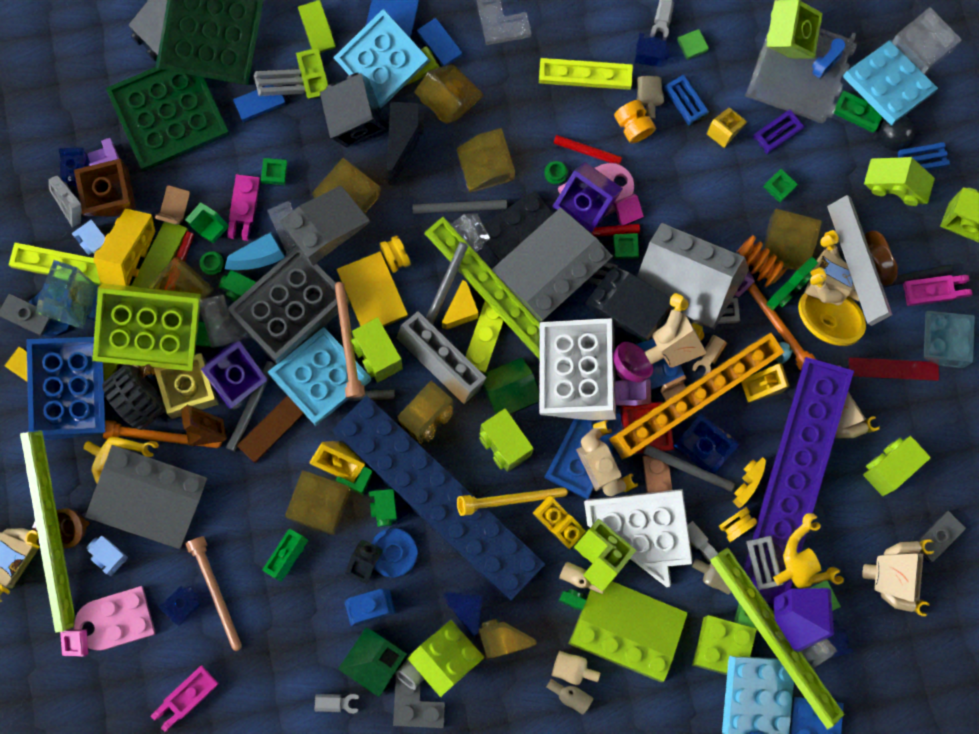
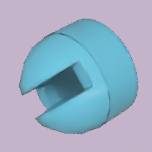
M780 342L779 345L785 353L775 360L779 363H784L790 358L792 349L789 344Z

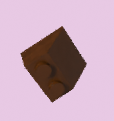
M120 158L74 170L83 215L115 217L122 215L125 209L137 211L128 167Z

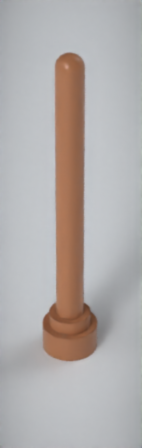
M337 282L335 284L349 381L346 383L345 394L346 398L365 396L364 385H361V381L358 380L354 347L351 342L352 333L344 283Z
M204 536L187 542L186 547L188 552L197 558L232 649L239 651L242 644L205 554L207 552L206 546L208 545Z

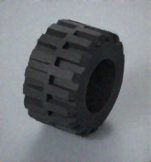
M125 364L102 384L105 396L111 406L127 423L135 428L145 429L166 411L161 392L144 372L133 365Z

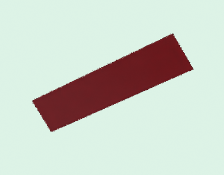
M849 358V369L854 371L853 376L939 381V362Z

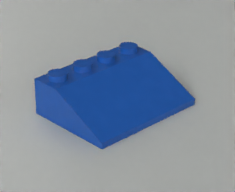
M94 337L26 339L29 432L42 430L44 440H58L105 433L104 390L102 387L104 382L103 362L92 361Z

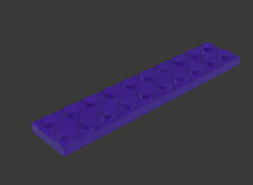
M805 357L758 516V523L755 526L752 540L771 536L780 573L786 570L783 555L790 536L803 524L804 515L813 513L854 373L853 370ZM806 534L799 541L798 553L802 551ZM765 542L762 544L771 576V581L773 582V577L775 576L767 542ZM753 545L762 584H764L766 579L758 547ZM748 552L743 570L757 588ZM789 579L783 585L758 591L766 602L774 604V597L790 590L793 581Z

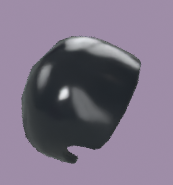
M903 116L893 125H890L883 119L879 129V136L882 137L887 149L897 152L907 149L912 145L916 129L913 121L907 116Z

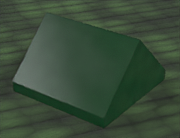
M522 357L483 374L486 379L482 387L495 415L503 409H506L509 414H513L540 402V394L533 373Z

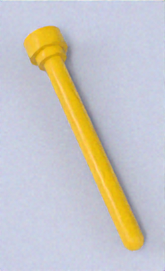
M561 487L479 499L471 495H464L458 497L457 508L461 516L472 515L480 508L545 500L549 495L553 498L565 497L568 491L566 488Z

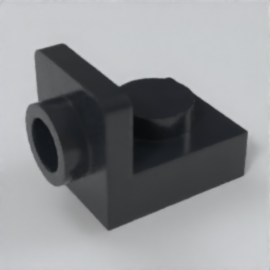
M361 540L350 558L345 574L367 584L383 550L365 540Z

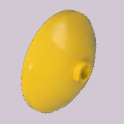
M806 293L800 298L798 305L800 317L807 329L820 340L832 345L848 346L858 342L864 335L866 330L865 317L859 306L849 296L841 305L823 303L819 298Z

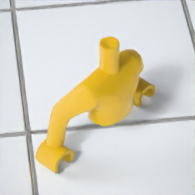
M109 437L102 447L88 440L83 449L96 456L91 471L97 484L112 445L142 452L146 457L154 456L153 453L148 451V445L153 448H158L159 445L155 441L142 444L119 437Z
M812 513L804 515L803 524L790 536L783 555L786 570L773 577L777 585L789 579H792L795 586L799 589H806L813 584L828 580L838 585L843 583V577H834L835 574L840 572L836 567H830L826 572L818 573L821 571V566L810 548L799 553L797 552V547L802 537L810 529L814 531L820 529V523L814 522L811 524L812 520L817 518L816 515Z

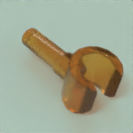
M150 364L138 366L141 378L150 374L156 376L154 367H151Z

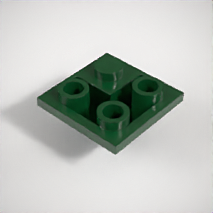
M366 627L338 669L380 697L395 675V672L407 657V654Z

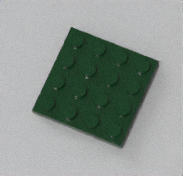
M167 0L156 68L248 85L264 0Z
M154 67L106 88L143 172L229 135L209 88L201 76Z

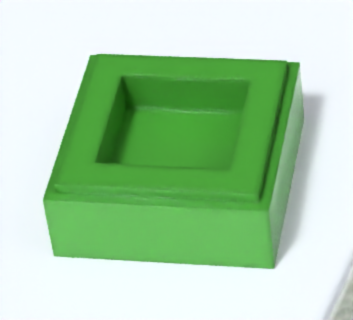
M699 29L678 37L677 41L687 60L708 52L709 48Z

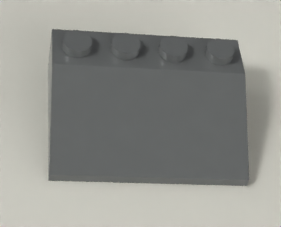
M560 207L499 262L492 271L532 315L541 322L613 256L596 237Z
M661 223L648 245L637 278L670 298L674 293L682 295L687 299L689 306L686 310L681 311V313H685L687 318L715 329L748 273L749 268L745 257Z
M297 246L227 308V311L261 349L278 364L339 313L335 291L336 283L317 264L312 265ZM346 294L347 305H348L350 302H349L348 296H347V294Z
M112 445L85 518L180 549L207 478Z

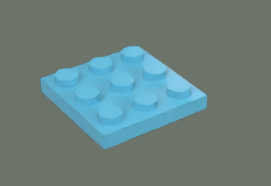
M384 9L333 57L348 75L362 73L369 78L380 109L430 62L429 58Z
M890 40L846 71L843 76L890 125H893L938 89Z
M324 327L268 371L269 376L315 426L349 399L346 398L345 394L346 383L349 381L344 348ZM356 362L358 380L361 381V385L365 386L371 381V377Z
M729 656L722 733L746 734L752 731H763L768 734H789L794 681L779 659Z

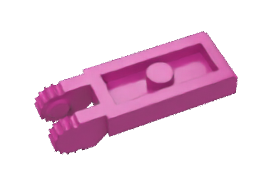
M236 174L229 215L228 238L234 239L237 223H243L242 240H249L251 225L254 224L260 177Z
M952 275L906 281L903 283L907 306L951 301L972 296L971 289L958 291L954 289V285L965 284L970 281L969 276L952 277Z
M201 665L164 700V703L151 717L154 721L159 719L170 707L175 714L161 727L166 732L179 719H183L219 683Z

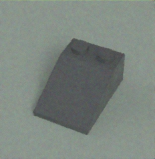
M340 185L298 206L282 218L280 223L310 263L314 265L369 224L370 220Z

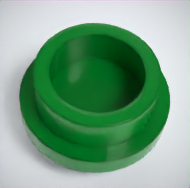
M553 161L546 166L544 175L549 183L557 185L566 180L568 170L562 162Z
M207 252L200 259V267L205 274L216 275L222 271L224 260L217 252Z

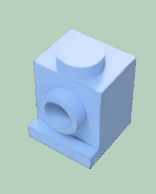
M92 220L72 233L88 255L91 253L95 254L105 240L104 235Z
M103 536L99 539L96 537L87 546L88 551L93 555L91 560L101 569L106 566L103 572L110 576L128 558Z

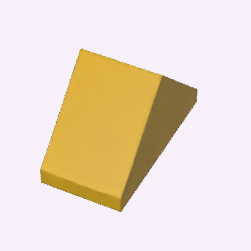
M729 107L711 122L707 135L725 148L747 121Z
M462 280L442 321V328L446 330L478 319V310L469 286L464 280Z
M782 363L753 374L741 381L748 402L783 393L789 387Z
M342 441L322 442L310 460L311 465L352 483L365 465V462Z

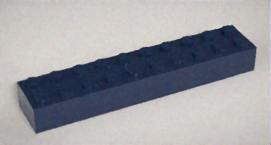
M367 395L332 430L340 441L358 455L368 468L373 470L390 489H393L412 510L509 602L544 567L545 563L487 508L477 509L472 515L461 516L457 508L458 497L464 495L474 496Z

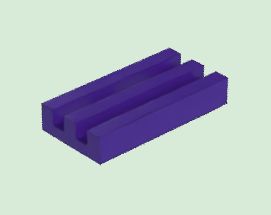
M789 109L756 132L753 138L759 142L758 145L765 149L764 152L767 155L803 130L804 125L792 110ZM788 117L792 119L765 139L762 137ZM796 124V127L786 133L784 136L776 140L771 145H768V142H770L778 135L786 131L788 128Z

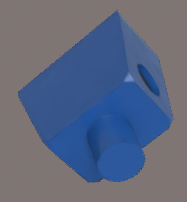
M378 589L348 598L344 602L351 627L396 614L390 589Z

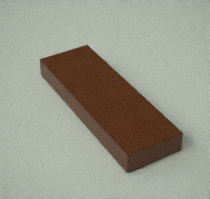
M287 395L237 447L256 463L304 413Z

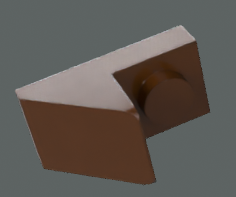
M188 404L181 409L188 445L195 446L226 440L223 419Z

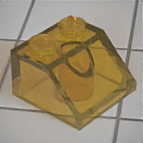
M453 64L429 71L414 92L421 102L429 106L436 113L438 119L446 124L458 120L484 95Z
M502 128L478 134L456 148L469 193L514 180L515 169Z
M775 209L770 217L763 249L768 248L770 250L767 257L775 254L777 256L775 263L782 261L784 263L783 267L798 270L813 255L822 220Z
M180 257L174 258L147 287L150 289L201 294V303L214 290L207 281Z
M497 619L482 623L483 628L478 631L486 660L536 645L534 638L505 622L498 623Z

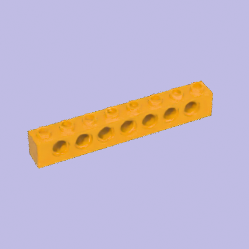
M772 333L763 336L609 438L610 442L622 459L631 456L785 352Z

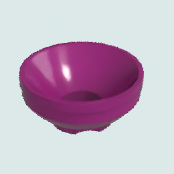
M623 342L614 350V367L617 370V375L623 380L644 382L652 375L653 364L651 365L645 351L636 344Z

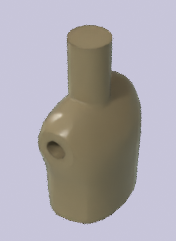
M657 76L638 77L637 100H641L643 106H646V116H649L651 120H655V106L661 105L664 101L662 78Z
M696 558L692 567L704 573L703 582L729 595L731 590L713 564L710 563L708 565Z
M550 679L546 686L559 695V699L563 704L573 708L582 715L587 711L594 699L575 686L564 687L553 679Z

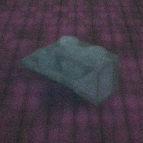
M54 260L39 296L36 314L83 329L98 287L79 268Z
M926 311L924 359L940 366L965 368L973 362L975 315Z

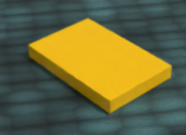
M381 251L337 269L360 326L377 317L383 327L408 317Z

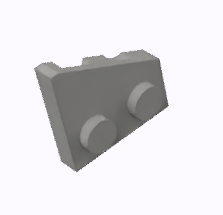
M58 176L50 178L49 190L72 228L81 224V214L83 213L80 202L72 194L66 182H62Z

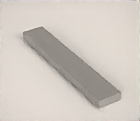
M846 195L827 207L866 321L872 326L891 316L892 312L851 197Z

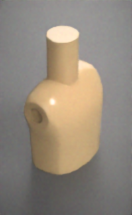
M566 562L560 574V579L579 588H589L603 594L604 590L601 592L583 576L586 572L585 569Z
M559 651L552 676L578 685L582 682L583 678L598 682L600 672L588 669L586 658Z

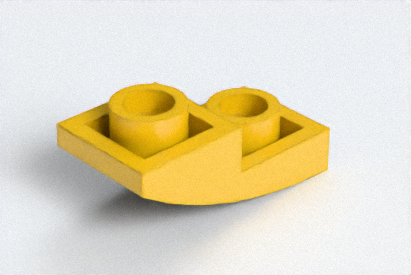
M763 457L757 462L753 459L744 468L747 473L742 479L749 485L747 486L743 483L734 492L737 497L732 502L738 508L742 507L749 500L762 478L766 463Z
M550 495L533 512L540 522L569 550L586 532Z

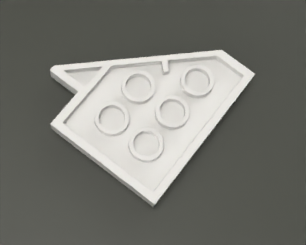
M683 489L588 499L584 501L588 526L591 527L598 518L636 549V552L630 559L664 586H671L669 566L692 564Z

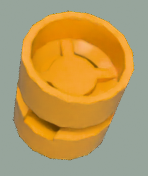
M634 100L625 104L614 114L620 127H625L624 134L630 144L644 140L656 130L651 118L645 116L647 111L641 100Z

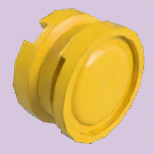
M397 235L391 237V240L388 242L379 243L382 253L393 273L397 272L398 268L402 266L406 268L411 265L404 246Z
M747 506L719 525V528L727 533L729 542L758 523L755 517L752 518L749 515L750 510ZM737 517H740V519L734 522L733 524L730 523Z

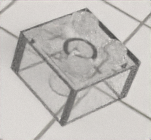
M929 7L900 31L892 43L925 75L952 53L962 39Z

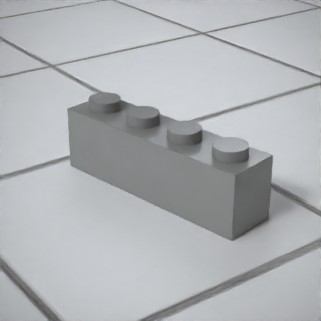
M416 312L401 325L396 338L463 404L480 391L486 377L419 312Z

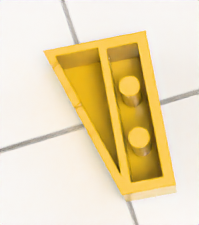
M125 209L122 215L116 219L115 226L106 235L101 248L94 254V263L96 264L101 284L129 286L132 276H138L139 269H136L140 256H146L155 234L152 214Z

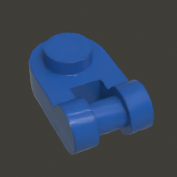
M834 39L829 52L824 57H818L813 63L812 68L814 70L812 74L818 79L823 78L841 59L845 48V42L842 39Z

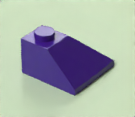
M240 341L228 345L201 368L229 409L267 381L265 375Z
M790 589L774 597L775 621L794 651L799 652L834 635L831 589Z

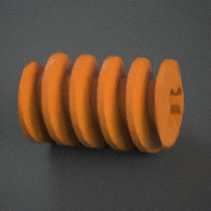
M752 235L741 245L737 252L745 257L748 267L753 266L752 275L760 272L758 281L764 278L767 279L765 287H768L775 283L788 267L782 269L784 264L782 261L775 263L777 258L775 254L767 257L770 250L768 248L761 250L763 243L757 242L754 244L756 237Z

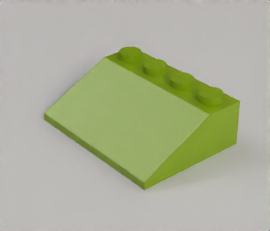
M102 283L98 287L92 361L192 371L201 294Z
M613 581L608 584L603 594L590 589L586 598L587 601L580 613L568 644L658 682H664L677 648L687 612Z

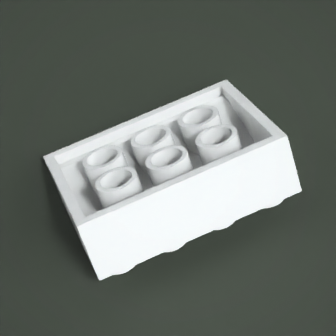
M612 318L540 322V415L583 420L616 419L615 367L613 362L615 328Z

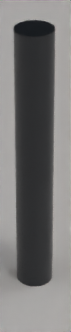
M949 264L897 275L896 280L892 284L883 286L886 288L903 284L906 281L952 274L954 272L953 266Z

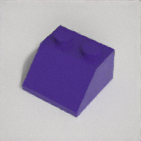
M583 162L574 170L553 207L557 210L561 207L587 231L592 233L613 206L623 188L588 163Z

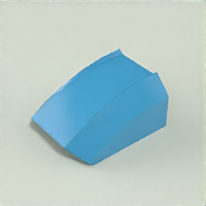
M271 231L231 253L227 257L225 269L248 270L260 268L280 261L286 256Z

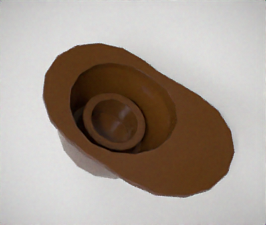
M878 231L867 232L864 236L882 285L892 284L897 278L898 266L888 242Z
M69 508L57 509L63 549L71 548L77 545L84 537L90 522L85 521L82 514ZM35 520L33 524V530L38 532ZM38 538L37 541H36V543L40 546L39 538Z

